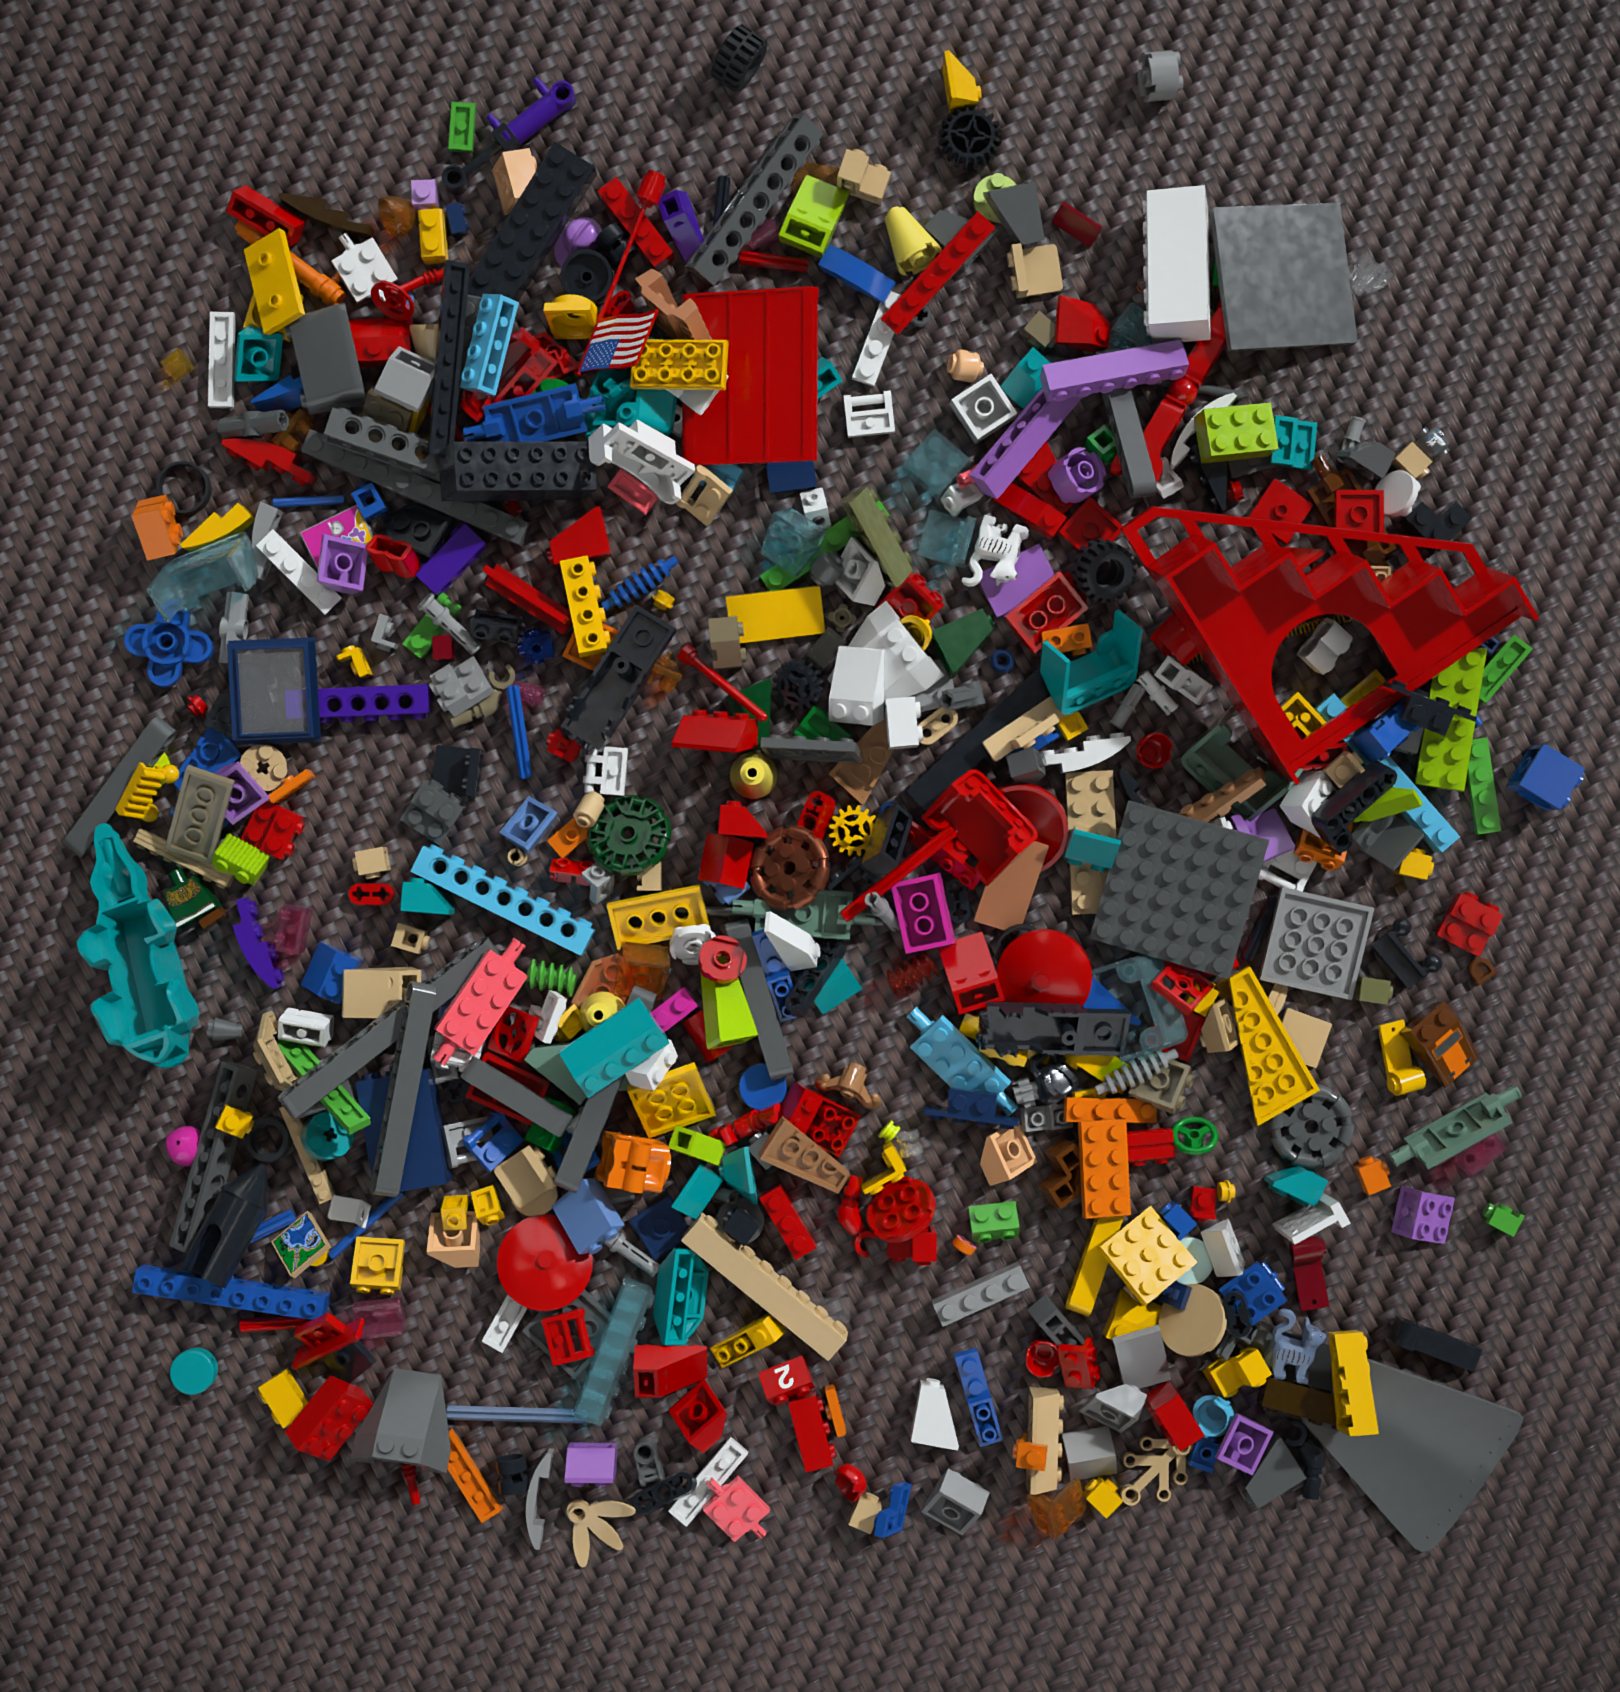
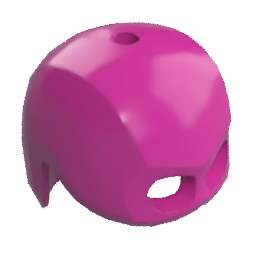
M182 1126L167 1135L166 1150L173 1162L181 1166H192L201 1135L199 1129L192 1126Z

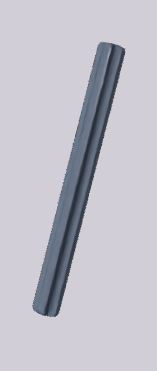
M450 1405L446 1408L447 1420L584 1424L587 1422L588 1417L586 1409Z

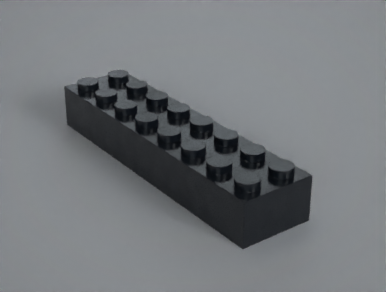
M554 142L469 278L468 295L482 297L483 294H501L519 302L596 178L595 166L558 143Z

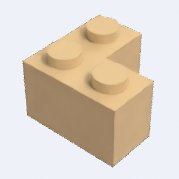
M847 149L837 175V187L850 192L852 196L881 205L890 181L891 172L887 171L888 169L883 165H870L869 156H866L865 152L859 149H853L852 151Z

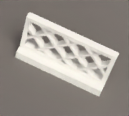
M1322 1193L1316 1207L1311 1204L1308 1207L1303 1206L1272 1225L1277 1232L1293 1244H1297L1333 1223L1341 1228L1351 1223L1340 1203L1327 1194Z

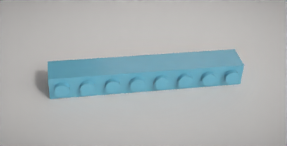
M1333 693L1324 698L1314 709L1328 722L1346 710L1347 707ZM1361 726L1338 743L1347 742L1348 752L1351 754L1355 752L1364 762L1361 766L1365 768L1370 764L1369 761L1351 741L1365 729ZM1390 756L1379 761L1396 771L1397 780L1393 787L1415 789L1423 802L1421 807L1404 811L1400 814L1411 826L1424 834L1422 839L1435 853L1444 852L1460 838L1458 833Z

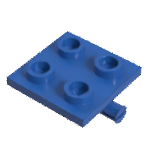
M1256 1261L1243 1271V1275L1234 1277L1219 1288L1224 1297L1232 1290H1239L1245 1294L1252 1326L1287 1301L1281 1293L1285 1287L1277 1278L1278 1274L1275 1271L1272 1272L1265 1261L1260 1264ZM1233 1296L1229 1302L1230 1304L1233 1303L1236 1311H1238V1305L1241 1300H1236L1235 1296Z

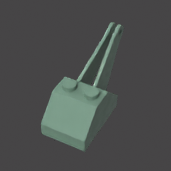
M571 1042L543 1044L534 1047L524 1060L581 1105L587 1096L574 1080L558 1052ZM626 1075L623 1078L619 1091H627L626 1085H629V1081Z

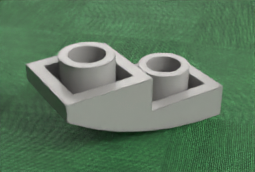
M1064 1104L1020 1108L1023 1132L1073 1128V1122L1063 1121Z

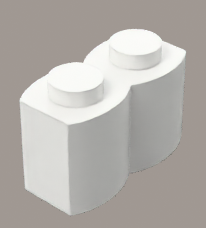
M1325 618L1316 627L1312 636L1301 646L1297 655L1315 672L1324 675L1334 668L1338 656L1349 649L1353 637L1335 620Z

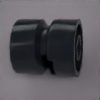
M619 222L612 223L606 227L595 239L601 250L608 252L607 258L615 268H618L629 238H626L627 232ZM634 241L625 264L632 260L639 252V248Z
M508 1454L496 1458V1474L500 1475L497 1479L498 1493L500 1495H515L528 1491V1475L524 1473L527 1469L526 1455Z

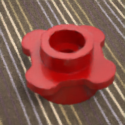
M198 695L192 698L188 696L189 704L186 705L194 716L199 714L200 717L204 718V713L209 709L205 702Z

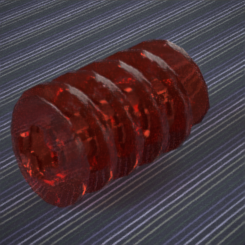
M924 952L920 953V961L915 956L912 957V965L906 960L903 961L904 969L896 965L895 974L889 969L886 970L887 979L897 998L898 990L904 995L907 994L906 986L914 990L915 981L921 986L924 985L923 977L932 981V972L939 977L931 958Z

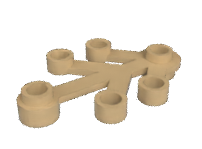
M1143 1435L1139 1440V1444L1144 1451H1150L1153 1448L1168 1450L1163 1455H1135L1133 1452H1126L1123 1455L1122 1461L1128 1468L1150 1466L1133 1484H1127L1121 1489V1498L1129 1506L1136 1505L1140 1501V1491L1158 1473L1159 1487L1156 1489L1157 1498L1162 1502H1166L1171 1498L1169 1490V1462L1175 1456L1176 1470L1172 1475L1173 1480L1178 1485H1184L1188 1481L1186 1455L1192 1450L1193 1444L1180 1452L1179 1448L1176 1445L1172 1447L1167 1439H1152L1149 1435ZM1146 1439L1151 1441L1148 1447L1143 1446V1441ZM1132 1456L1134 1461L1130 1464L1126 1463V1458ZM1179 1473L1184 1474V1479L1181 1481L1176 1480V1476ZM1128 1490L1134 1491V1495L1132 1497L1126 1496V1492ZM1162 1490H1166L1167 1496L1160 1497L1159 1493Z

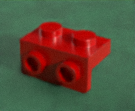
M1086 1337L1083 1346L1060 1344L1057 1351L1065 1387L1093 1390L1096 1380L1100 1379L1101 1368L1097 1365V1349L1093 1346L1092 1338Z

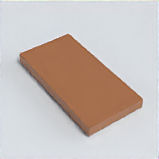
M1034 841L989 886L985 885L974 917L975 922L1001 930H1006L1008 927L1016 924H1023L1049 845ZM1016 930L1010 933L1019 935L1020 930Z

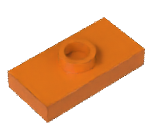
M305 769L295 777L291 775L280 782L282 786L268 795L270 797L269 800L271 803L279 804L314 780L316 776L311 770Z
M573 818L549 838L547 842L561 858H565L587 839V831L591 827H582Z
M835 1385L825 1386V1392L829 1405L825 1406L828 1420L833 1419L838 1438L845 1436L846 1427Z

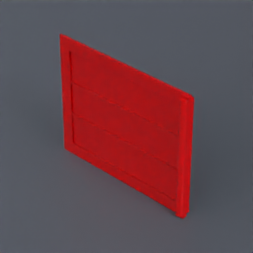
M818 287L773 288L683 295V303L690 298L696 304L712 340H727L729 345L726 390L718 391L702 415L697 414L682 402V458L695 464V466L817 461Z

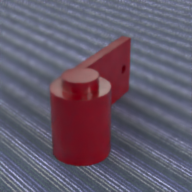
M1318 1235L1308 1237L1297 1244L1289 1241L1300 1311L1330 1307L1321 1263L1323 1254H1326L1325 1241L1320 1240Z

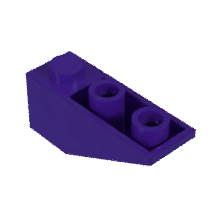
M675 190L662 196L658 206L664 223L687 264L704 239L688 193Z

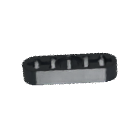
M680 1472L635 1494L632 1499V1507L635 1508V1512L638 1514H650L693 1493L697 1487L696 1477L689 1472ZM683 1478L689 1480V1483L686 1484L687 1489L685 1487L676 1489L674 1486L683 1483ZM663 1486H666L670 1492L666 1500H662L659 1496V1491ZM653 1497L655 1500L646 1503L645 1507H640V1503L643 1502L642 1498L650 1499Z

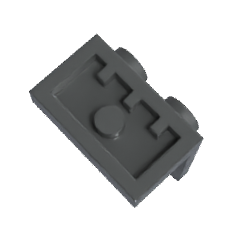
M1394 814L1370 822L1363 821L1352 833L1353 841L1361 851L1394 871L1421 841L1424 834Z

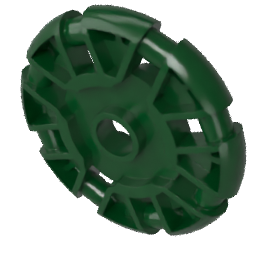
M637 795L620 796L614 798L615 801L610 804H604L597 822L587 831V845L589 852L593 853L595 857L594 861L607 872L612 874L618 872L621 873V876L639 875L644 873V870L648 867H655L667 853V843L671 841L672 836L669 818L664 816L662 807L653 800L646 797L641 799ZM635 807L640 808L639 812L633 810L635 809ZM620 809L622 814L613 818L611 813ZM656 819V822L650 825L648 820ZM606 826L604 832L600 831L601 827ZM631 829L635 831L631 839H624L622 837L626 830ZM653 837L659 838L657 844L651 843ZM607 844V845H608V849L605 850V851H602V849H601L602 846H604V845ZM645 853L647 858L638 861L637 858L642 857ZM618 856L624 858L622 864L617 863Z

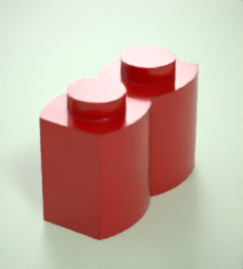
M374 535L365 547L374 565L381 571L395 572L400 577L412 578L421 567L413 547L405 541H393L385 535Z

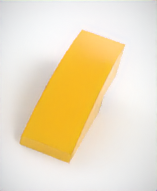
M237 503L223 517L215 512L210 515L180 546L187 551H194L220 544L244 531L255 521V518L243 505Z

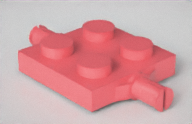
M739 1476L723 1486H720L713 1477L710 1478V1481L707 1480L706 1486L714 1494L702 1506L703 1511L734 1542L750 1530L759 1539H762L767 1531L758 1523L770 1512V1507Z

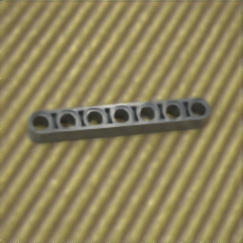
M1120 349L1095 351L1094 355L1120 351ZM1119 388L1108 393H1101L1129 497L1136 499L1155 496L1157 493L1156 479L1131 388Z
M159 716L155 717L147 725L66 836L63 844L81 859L87 857L95 848L94 833L96 826L102 823L111 825L119 815L115 808L139 762L144 763L146 767L153 768L174 740L177 731Z
M748 917L725 923L728 936L737 940L739 946L743 951L745 950L747 955L746 967L740 978L758 1032V1039L771 1081L793 1075L794 1070L766 977L752 938V929Z

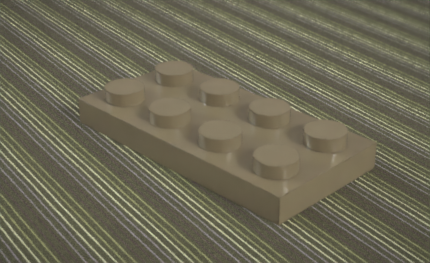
M188 765L185 769L165 849L211 864L213 853L217 849L235 780Z

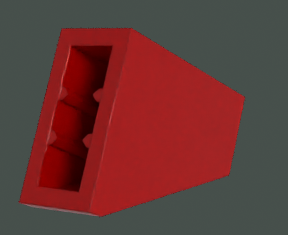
M601 507L593 508L550 540V548L547 549L549 562H554L556 568L561 567L560 561L588 555L590 561L612 556Z

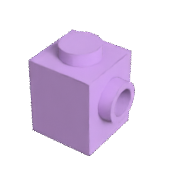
M435 179L411 180L412 205L416 212L424 209H440L439 186Z

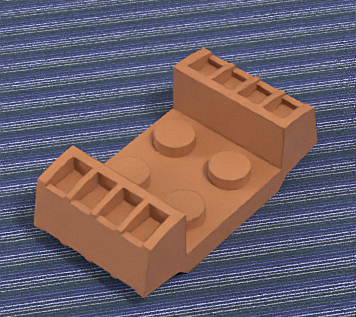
M650 269L635 278L636 282L640 285L641 294L649 310H659L655 319L656 325L673 340H712L693 300L689 298L678 307L661 273Z

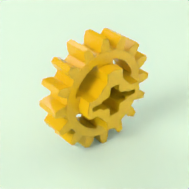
M849 805L847 806V812H844L842 809L839 810L841 815L839 818L837 816L832 817L836 823L835 825H829V828L834 829V833L829 834V837H835L836 841L832 845L837 846L839 844L841 846L840 853L846 849L848 850V856H851L853 851H856L857 855L861 856V850L864 849L866 851L875 825L872 821L876 818L875 815L871 817L867 815L869 809L861 812L860 805H857L856 810H852ZM849 815H859L855 821L848 822L844 819ZM865 821L869 824L870 835L864 832L863 824ZM844 824L854 827L855 824L858 825V831L864 837L860 835L850 837V830ZM839 826L842 829H844L845 838L843 839V841H841L838 835ZM855 840L864 842V844L857 847L850 846L851 842Z

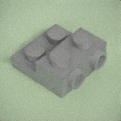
M474 656L455 668L449 663L430 675L432 682L429 686L436 696L440 695L441 697L437 699L439 705L444 712L449 710L454 717L494 693L492 686Z

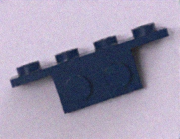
M950 1088L947 1109L926 1106L923 1110V1114L929 1115V1118L934 1120H943V1117L952 1118L953 1122L966 1123L967 1120L976 1121V1125L990 1126V1123L1000 1124L999 1127L1003 1129H1014V1126L1020 1124V1118L996 1115L997 1093Z

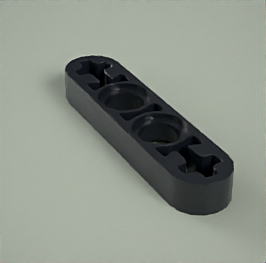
M826 939L820 947V957L817 958V967L822 963H827V967L821 971H817V967L806 969L786 998L785 1007L792 1016L800 1017L804 1015L846 953V946L842 940ZM815 982L811 989H804L807 983Z

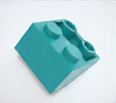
M1301 1166L1285 1168L1268 1174L1263 1179L1269 1183V1189L1286 1197L1287 1193L1290 1194V1199L1304 1207H1308L1309 1204L1316 1207L1328 1183V1180Z

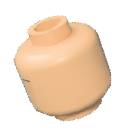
M962 349L951 354L947 363V372L950 373L952 379L969 383L974 382L977 376H981L984 369V363L981 362L978 353Z

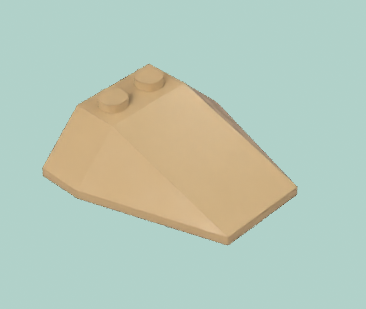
M269 1011L262 1015L253 1044L255 1050L253 1055L257 1063L263 1065L266 1071L264 1075L269 1085L284 1091L296 1082L299 1077L294 1076L274 1036L278 1035V1021L273 1011Z

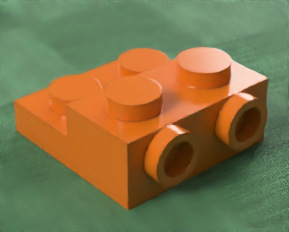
M1351 822L1347 826L1350 833L1352 832L1354 822ZM1301 828L1293 854L1299 856V860L1302 862L1311 863L1315 861L1321 863L1323 869L1332 871L1339 869L1345 862L1347 851L1338 852L1324 843L1320 837Z

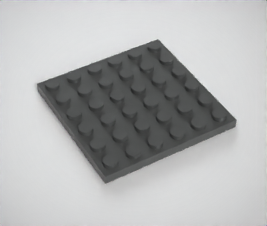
M1129 800L1118 835V840H1121V844L1113 866L1107 874L1090 939L1229 979L1269 839Z

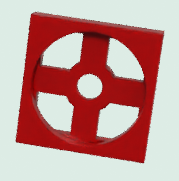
M1170 962L1151 983L1150 988L1189 1016L1215 985L1193 968ZM1174 971L1185 973V975H1178ZM1164 977L1174 983L1172 990L1163 985ZM1194 980L1198 984L1200 991L1193 987ZM1179 982H1184L1187 988H1182ZM1182 993H1187L1195 1000L1192 1003H1187L1179 996Z
M508 1005L494 1026L488 1049L517 1062L525 1063L524 1059L528 1055L539 1017ZM516 1013L514 1023L511 1026L507 1025L508 1016ZM524 1021L526 1025V1033L524 1032V1029L522 1027ZM514 1029L517 1030V1036L515 1038L512 1037V1031ZM502 1034L507 1035L508 1038L505 1049L500 1046ZM520 1041L523 1042L522 1045L514 1052L516 1044Z

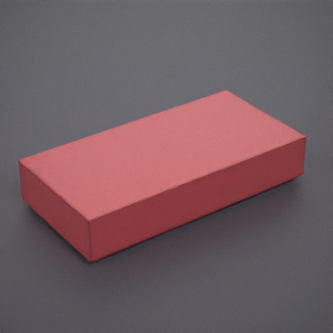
M620 468L607 486L644 515L648 514L659 498L649 487L623 468Z

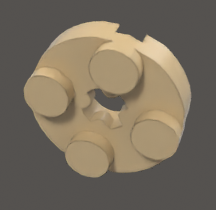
M257 744L249 747L240 758L239 763L264 791H271L277 788L287 774L285 757L277 748L267 744ZM259 762L263 764L268 763V773H257L256 770L259 768L257 764Z

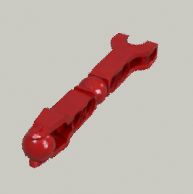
M1221 300L1217 303L1215 313L1210 318L1211 340L1196 342L1187 357L1189 366L1185 376L1170 383L1167 394L1143 432L1156 484L1163 475V463L1160 457L1187 411V406L1195 401L1198 390L1226 346ZM1118 453L1113 460L1110 473L1116 476L1123 474Z

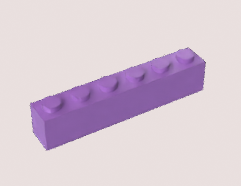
M1180 339L1044 364L1041 369L1040 380L1046 401L1061 402L1067 398L1076 396L1082 398L1097 392L1108 393L1114 389H1130L1140 384L1147 383L1152 385L1167 379L1178 380L1185 376L1189 362Z
M1042 387L969 474L983 494L998 499L1082 398L1076 396L1061 402H1047Z

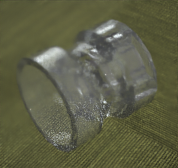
M918 1129L906 1130L895 1135L897 1142L901 1146L899 1150L901 1158L916 1156L924 1152L922 1145L918 1141Z

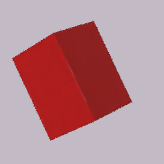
M707 833L698 880L745 890L754 842L727 835Z

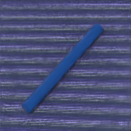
M399 1192L397 1197L389 1196L369 1214L366 1228H361L357 1225L328 1252L329 1256L335 1259L356 1240V1237L362 1235L404 1196V1193Z

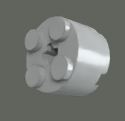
M1166 50L1144 52L1140 55L1139 62L1143 63L1142 69L1137 70V81L1140 96L1146 97L1143 100L1144 102L1173 100L1176 98L1178 91L1183 89V77L1179 76L1181 61L1179 52Z

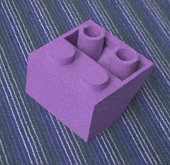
M569 1443L565 1483H571V1486L575 1487L584 1486L585 1483H595V1486L605 1487L609 1486V1483L614 1482L617 1473V1443Z

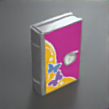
M357 505L300 532L317 569L323 534L368 544L374 536L367 520L364 519Z

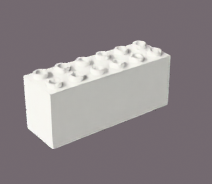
M1205 185L1147 190V200H1143V215H1145V222H1143V236L1145 237L1143 255L1146 266L1143 268L1144 281H1146V289H1144V303H1146L1144 323L1147 336H1151L1153 344L1180 339L1182 342L1211 340L1209 228Z

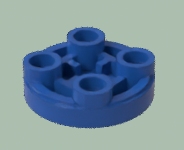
M757 1063L747 1068L739 1082L741 1098L749 1107L756 1110H762L773 1104L781 1103L786 1094L787 1085L785 1077L771 1081L766 1063Z

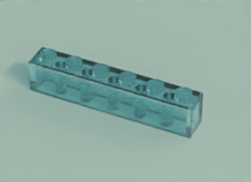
M624 1277L573 1409L575 1418L598 1426L602 1425L603 1420H608L612 1406H609L612 1397L616 1398L620 1389L618 1381L621 1375L624 1376L629 1365V1362L626 1360L629 1353H634L635 1345H637L638 1341L635 1337L638 1330H643L646 1322V1317H644L647 1308H651L655 1295L652 1294L651 1286Z

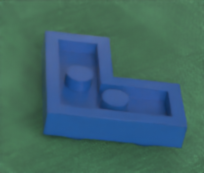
M903 1481L894 1484L890 1489L889 1508L879 1511L874 1519L875 1536L884 1538L902 1531L912 1484Z

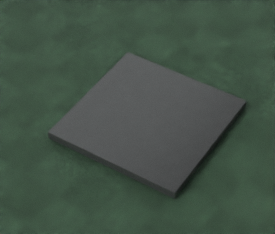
M1340 203L1213 207L1210 209L1227 352L1340 346L1358 343Z

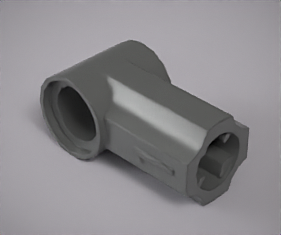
M980 680L961 685L958 688L942 691L940 698L941 706L950 711L963 707L969 709L986 704Z

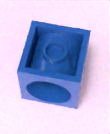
M1546 744L1534 745L1528 748L1506 787L1545 811L1561 810L1570 802V793L1573 788H1577L1581 784L1585 768Z

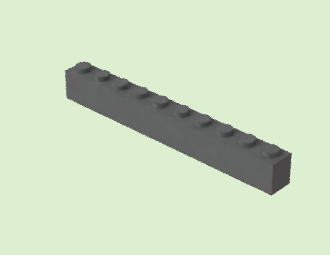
M311 429L309 430L301 448V452L305 455L369 483H374L376 486L521 548L524 547L532 528L528 522L479 501H441L439 484L404 469L323 442V434Z

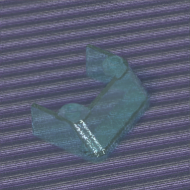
M246 532L238 533L178 557L163 566L147 588V592L166 623L171 621L177 611H189L195 606L194 602L199 597L236 583L237 586H242L245 592L250 590L252 585L257 582L256 579L259 574Z
M1144 954L1092 970V975L1095 976L1116 969L1119 978L1126 983L1140 980L1155 1026L1144 1030L1140 1035V1044L1143 1051L1120 1057L1121 1062L1181 1044L1187 1039L1188 1029L1182 1011L1150 988L1151 983L1167 967L1165 960ZM1164 977L1163 985L1172 990L1174 988L1173 983Z

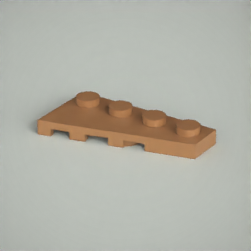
M1260 766L1254 770H1248L1240 778L1233 782L1225 783L1217 791L1207 793L1196 803L1186 805L1179 814L1209 822L1217 815L1223 817L1232 808L1233 803L1241 804L1266 786L1265 772Z
M783 1116L757 1154L760 1160L839 1194L851 1175L848 1169Z

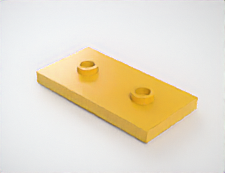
M278 228L244 249L263 332L267 335L275 333L305 315L285 231Z

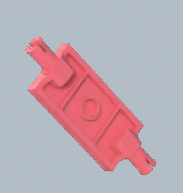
M513 938L503 955H498L492 950L487 949L434 1027V1030L444 1036V1042L432 1057L434 1060L446 1066L447 1061L456 1048H462L471 1055H476L528 977L517 969L514 964L522 950L526 947L523 943L520 944V941Z

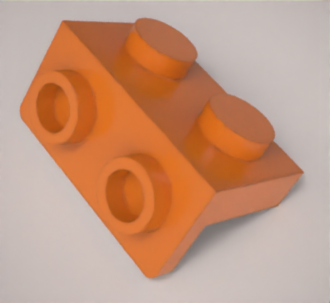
M1088 624L1043 631L1041 633L1042 641L1047 640L1062 654L1072 652L1073 656L1087 654L1086 649L1093 647Z

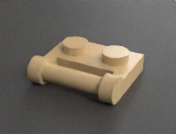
M698 465L693 473L694 476L681 493V499L676 504L681 508L687 509L704 525L708 526L712 523L733 490L706 467ZM704 480L707 485L696 502H694L690 497L700 482Z

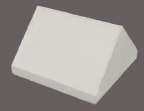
M1229 1218L1200 1232L1216 1276L1243 1275L1245 1261Z

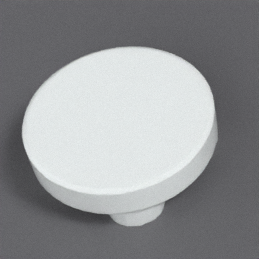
M1402 470L1393 471L1387 474L1384 479H1381L1375 487V490H1384L1385 517L1393 518L1400 515L1405 517L1411 513L1412 505L1417 498L1421 486L1408 472Z

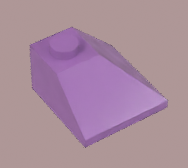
M323 534L317 582L329 590L351 595L363 591L368 553L365 548L367 544Z

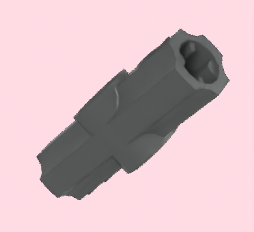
M284 410L268 412L248 411L241 413V416L220 419V422L217 424V430L222 439L265 437V434L286 431L289 426V417L285 414Z

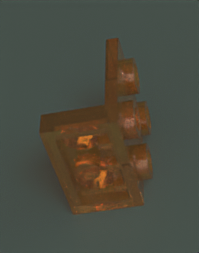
M1076 1477L1052 1501L1043 1494L1030 1495L1029 1493L1026 1496L1034 1525L1055 1540L1065 1533L1069 1526L1084 1514L1087 1508L1081 1482Z

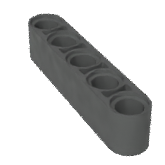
M472 1056L460 1076L468 1083L558 1137L562 1136L573 1118L570 1113L475 1056Z

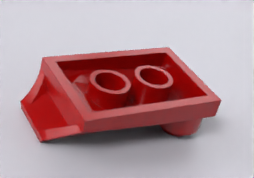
M1058 571L1004 616L1011 630L1033 654L1038 652L1043 646L1041 635L1043 631L1065 628L1089 608L1086 603L1087 596L1078 591V588L1074 586L1073 581L1075 579L1071 577L1070 572L1062 573Z

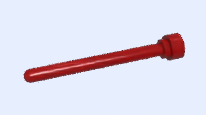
M687 644L680 650L677 656L679 661L684 665H693L759 721L764 722L767 720V714L699 659L695 648Z

